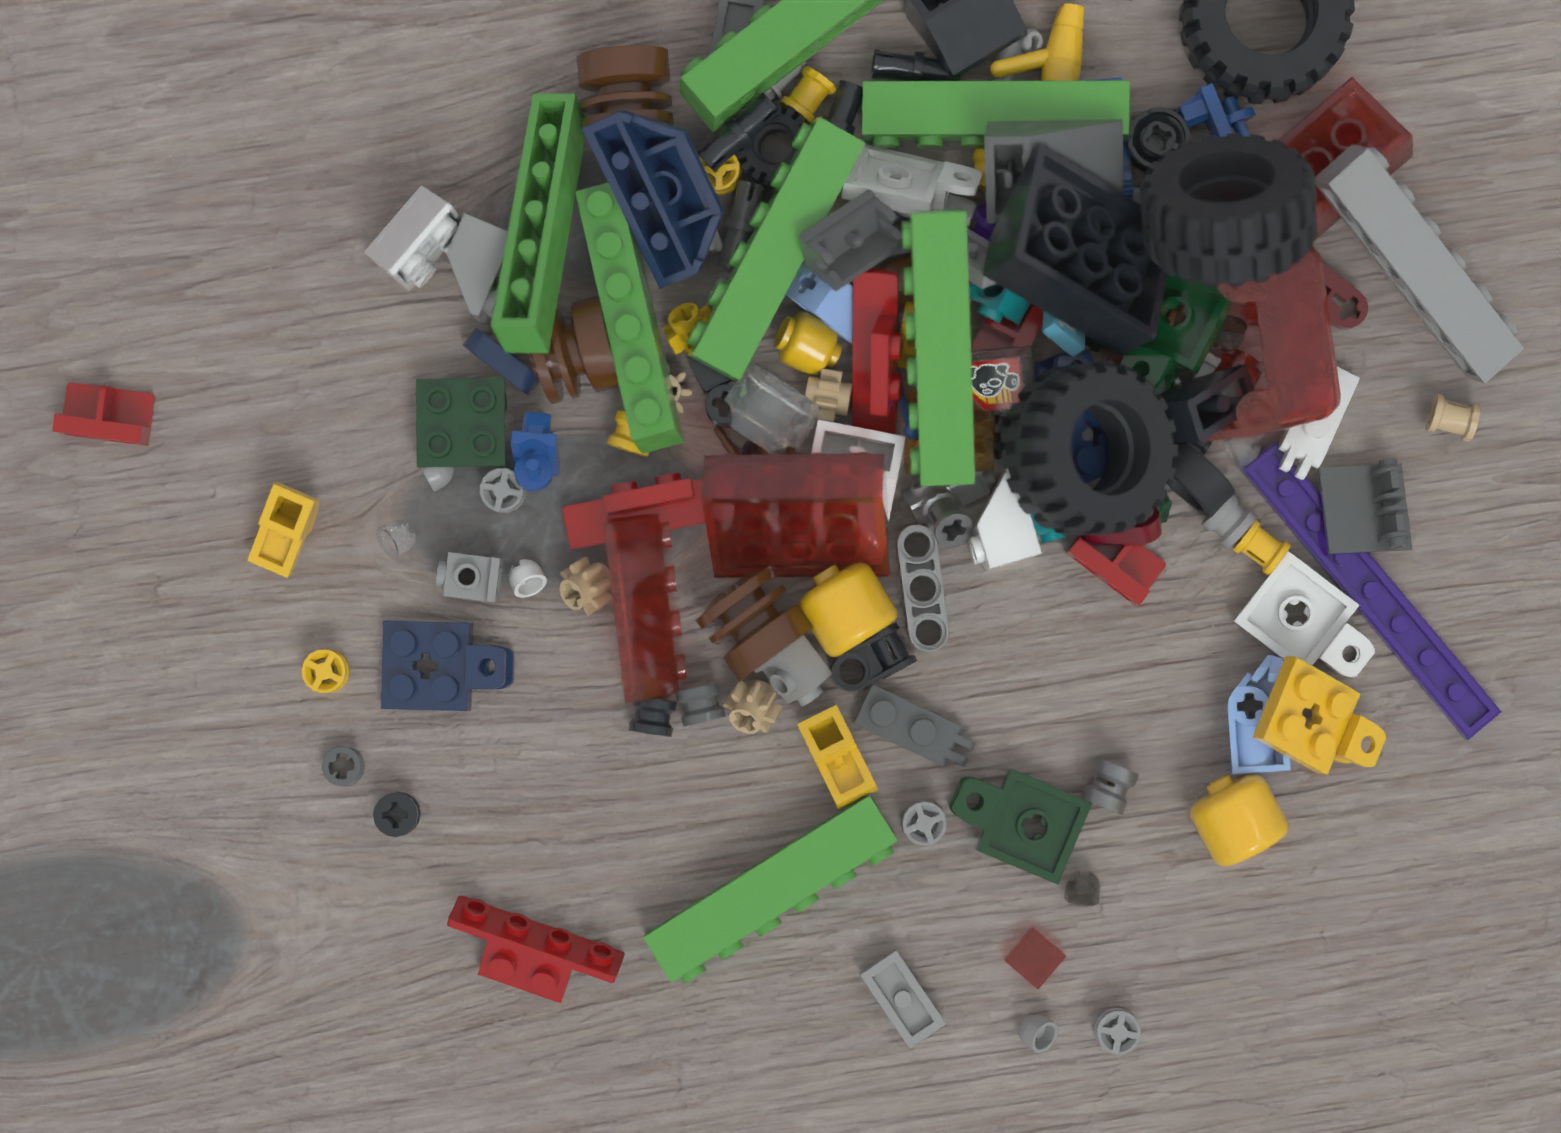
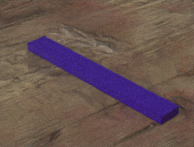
M1276 441L1272 442L1243 466L1240 471L1340 591L1359 604L1356 610L1461 736L1465 740H1469L1502 711L1369 552L1328 554L1321 495L1306 477L1304 480H1301L1294 476L1297 469L1294 462L1288 472L1279 469V464L1285 452L1278 449L1279 444Z

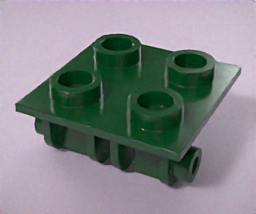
M505 378L416 379L417 468L506 466L505 411H507V394H505Z

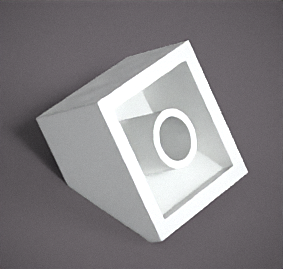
M1008 469L1000 476L997 485H995L972 529L974 536L967 539L974 564L982 563L984 571L1031 558L1042 553L1031 515L1026 514L1018 505L1017 501L1021 497L1018 493H1011L1006 479L1010 478Z

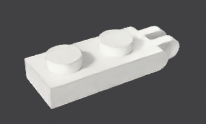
M1322 358L1315 363L1278 445V449L1285 452L1279 464L1280 470L1288 472L1295 458H1297L1300 462L1294 476L1304 480L1311 466L1317 469L1320 467L1359 382V377Z

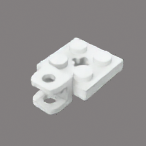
M865 144L843 185L841 198L851 201L870 189L875 193V197L893 211L908 218H911V211L966 209L967 226H969L975 213L976 203L963 197L950 195V193L967 196L976 195L982 173L979 170L947 161L941 162L890 149L875 148L872 145Z
M1289 551L1234 619L1236 624L1283 659L1286 656L1298 657L1312 666L1319 659L1336 673L1347 677H1356L1375 653L1372 643L1363 634L1346 623L1359 604ZM1299 601L1303 602L1306 605L1303 613L1308 617L1306 622L1302 624L1299 621H1295L1292 625L1286 622L1288 613L1284 610L1285 606L1288 603L1296 605ZM1351 645L1356 651V656L1352 661L1347 662L1344 660L1342 652L1346 646Z

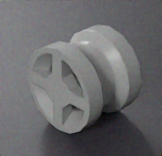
M497 468L489 471L483 477L480 484L482 501L488 508L498 513L516 511L526 498V490L518 485L515 480L514 471L507 468Z
M1233 495L1213 517H1206L1201 525L1207 531H1215L1221 536V543L1228 549L1248 530L1256 520L1257 515L1251 510L1242 509L1238 505V498Z
M925 800L910 804L903 812L901 820L902 830L907 838L913 843L922 846L933 845L939 841L944 835L947 826L946 817L941 808L933 802Z
M1110 1007L1103 1010L1097 1016L1094 1023V1035L1097 1042L1107 1052L1114 1055H1124L1133 1051L1138 1045L1141 1038V1027L1137 1019L1127 1010L1120 1007Z

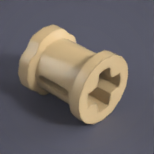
M1436 393L1428 411L1425 429L1432 433L1437 429L1460 435L1462 441L1470 442L1478 426L1481 405L1472 403L1468 406L1445 400L1443 394Z

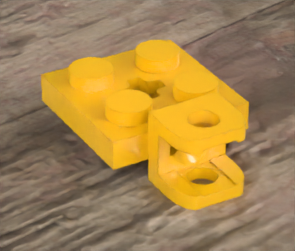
M1286 656L1253 738L1316 773L1328 775L1333 761L1341 763L1352 762L1363 767L1375 766L1385 743L1386 734L1377 724L1361 715L1353 714L1360 697L1359 692L1298 657ZM1304 708L1312 709V718L1307 726H1305L1306 718L1302 716ZM1368 736L1370 748L1368 751L1363 752L1361 743L1363 738Z

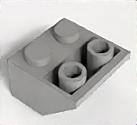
M464 213L448 249L447 257L470 314L478 323L486 326L489 318H493L508 231Z

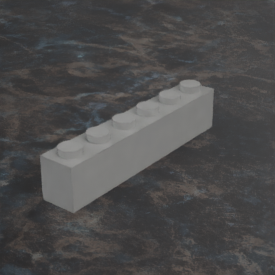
M1351 145L1314 178L1315 185L1465 376L1486 384L1524 349L1515 337L1518 334L1516 326L1505 315H1498L1490 305L1493 298L1488 290L1479 282H1472L1464 270L1467 268V264L1454 249H1447L1438 238L1442 233L1436 223L1425 214L1421 216L1412 204L1416 200L1412 192L1402 182H1395L1386 171L1389 168V163L1385 157L1373 147L1367 148Z

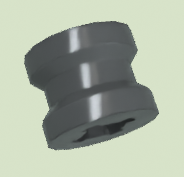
M718 682L675 692L677 701L682 703L684 708V714L681 718L683 726L726 717L724 708L718 705L717 694L720 691Z

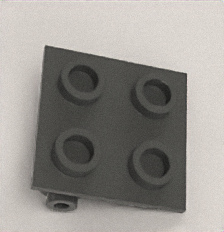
M1383 459L1379 461V465L1318 468L1328 554L1412 550L1402 464H1397V459Z

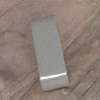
M912 525L905 528L896 540V554L905 622L910 644L921 652L930 653L942 648L949 635L938 545L934 533L929 528L923 525ZM920 533L925 536L929 545L928 551L924 556L919 558L912 557L905 551L904 540L909 534ZM919 576L929 578L934 585L932 598L925 602L914 599L910 593L912 580ZM923 620H931L939 626L940 637L933 645H924L916 637V628Z

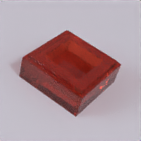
M1031 926L1003 960L1034 987L1039 989L1066 958V955Z

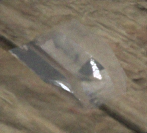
M749 362L741 379L736 381L724 399L731 408V428L771 454L789 446L799 449L824 411L808 397Z

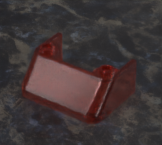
M1312 246L1297 265L1292 263L1289 271L1280 276L1276 273L1270 275L1267 281L1255 283V281L1244 282L1243 286L1230 287V284H1218L1219 291L1228 300L1233 302L1255 301L1268 388L1253 390L1243 396L1237 406V420L1202 442L1266 435L1320 421L1333 414L1340 404L1341 392L1323 266L1318 251Z

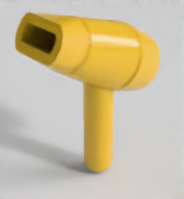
M1064 3L1057 10L1045 49L996 60L990 66L991 74L996 78H1002L1042 68L1041 81H1078L1083 57L1082 30L1084 26V7Z

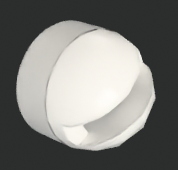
M521 559L519 566L512 565L510 567L508 579L514 594L517 597L526 598L540 592L545 587L547 579L536 562Z

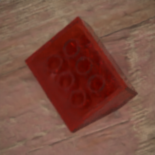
M884 453L705 455L701 500L714 578H742L745 575L763 571L769 566L776 574L775 577H815L835 564L839 571L852 564L861 562L868 564L877 577H890L887 478Z

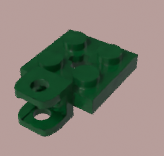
M1168 274L1156 338L1126 353L1120 365L1134 369L1137 373L1136 377L1144 376L1155 387L1152 392L1154 395H1160L1173 387L1181 371L1179 367L1198 374L1237 294L1234 290L1218 284V287H1207L1203 282L1198 281L1191 284L1182 281L1177 274L1173 277ZM1180 306L1185 307L1184 314L1186 319L1176 326H1170L1171 321L1166 317L1169 310L1176 312Z
M1011 768L1008 769L1001 788L975 777H962L949 803V809L954 815L969 824L983 829L975 850L1057 885L1060 882L1092 806V803ZM972 793H977L979 796L978 804L973 808H968L966 803L968 796ZM1034 814L1041 815L1040 823L1045 826V831L1043 834L1035 833L1032 839L1025 836L1026 828L1022 826L1024 818L1031 819Z

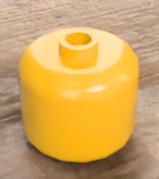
M863 562L852 564L839 571L836 564L813 578L817 586L804 594L799 601L800 609L814 627L811 629L826 654L831 657H838L892 624L898 616L896 606L876 574L868 564Z
M1249 773L1233 780L1227 774L1214 780L1206 786L1209 793L1197 800L1190 809L1189 815L1214 862L1221 867L1238 864L1261 853L1284 838L1289 831L1288 820L1266 780L1257 774Z

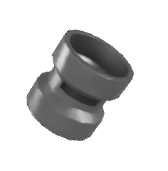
M1098 758L1093 769L1096 776L1093 783L1086 786L1082 799L1123 815L1127 805L1125 796L1128 789L1135 786L1139 774ZM1108 781L1114 783L1115 787L1108 786Z

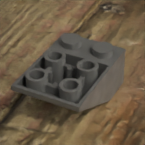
M1123 119L988 122L984 136L987 224L998 222L1034 146L1039 143L1124 194Z

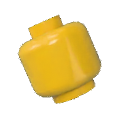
M801 311L793 317L786 316L774 339V348L778 349L779 360L783 364L809 376L821 373V370L826 366L833 368L840 357L842 344L837 342L838 334L825 325L818 316L807 311Z

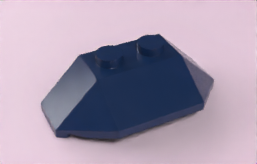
M625 110L618 111L582 128L659 289L698 274L701 271L724 209L686 129Z

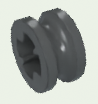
M339 746L331 749L326 753L322 762V771L325 778L334 785H353L364 774L365 764L363 757L358 751L349 747ZM341 754L348 755L346 760L354 761V770L347 771L346 779L338 778L341 773H333L332 763L339 762Z

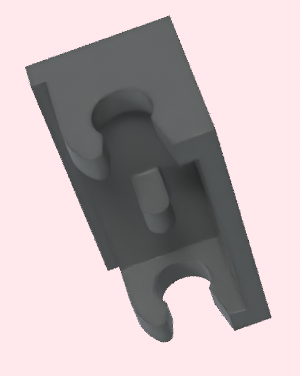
M868 189L798 235L806 268L833 290L838 291L903 247V234L891 225L898 220L897 215L890 207L875 197L874 192Z

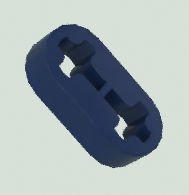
M475 328L462 344L467 350L527 396L539 383L531 369L510 353H505L500 345L479 329Z

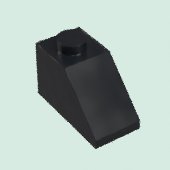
M1240 364L1180 382L1161 394L1168 406V409L1165 410L1167 418H1173L1176 432H1172L1173 442H1202L1259 406L1247 364Z

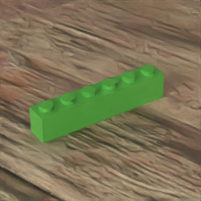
M781 0L773 7L767 4L751 17L749 21L751 24L739 33L735 30L729 32L717 43L716 51L705 59L701 56L695 58L682 70L679 93L710 130L714 132L724 125V122L729 117L733 118L760 97L759 95L762 92L765 93L884 0Z
M863 81L862 135L866 141H873V147L893 149L899 147V141H917L918 148L937 149L943 147V141H961L962 148L981 149L985 148L984 136L988 122L1123 119V141H1130L1131 86L1130 81Z
M576 94L532 95L491 324L505 353H549L576 195L575 191L577 190L586 137L582 129V120L586 117L581 112V105Z
M821 117L812 120L810 125L805 122L802 123L791 143V146L797 149L789 165L785 162L780 164L771 180L770 185L776 189L768 204L761 201L749 222V225L755 228L747 243L740 240L729 259L728 264L734 268L726 283L719 280L707 301V304L713 306L705 322L700 319L697 320L687 338L686 343L692 346L687 356L733 381L741 379L804 261L798 235L827 217L864 148L865 142Z
M609 183L575 191L631 439L642 454L685 443L640 247Z
M966 209L911 211V221L902 222L903 249H912L913 267H904L905 295L914 294L915 312L906 313L907 340H916V358H907L908 385H917L918 403H909L910 430H919V447L911 448V475L920 474L921 486L975 484Z
M868 795L644 934L643 939L669 981L672 983L681 978L685 984L706 971L703 963L718 954L721 960H724L743 948L744 945L741 939L753 931H756L760 937L780 925L782 922L778 916L793 907L796 913H799L819 900L816 892L831 883L835 890L855 878L857 875L853 869L868 860L874 866L894 853L891 845L898 840L872 798Z

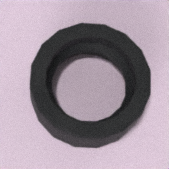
M1173 442V444H1178V457L1173 458L1172 468L1176 469L1173 482L1167 485L1195 510L1207 517H1213L1224 503L1234 495L1235 489L1222 472L1189 443Z

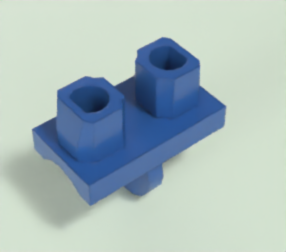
M1213 83L1201 87L1194 97L1177 108V113L1184 119L1188 129L1206 123L1210 135L1215 137L1227 136V133H1233L1231 127L1240 136L1250 137L1251 135L1245 121L1256 116L1253 107L1240 110L1235 96L1223 100L1228 116H1226Z
M524 412L522 431H512L511 448L515 480L520 487L527 491H540L551 483L553 476H559L557 434H553V431H550L552 422L550 414Z

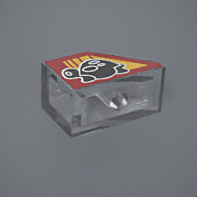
M1031 345L972 350V402L984 412L999 411L1000 416L1006 417L1011 404L1021 402L1018 394L1027 383H1034L1035 372Z

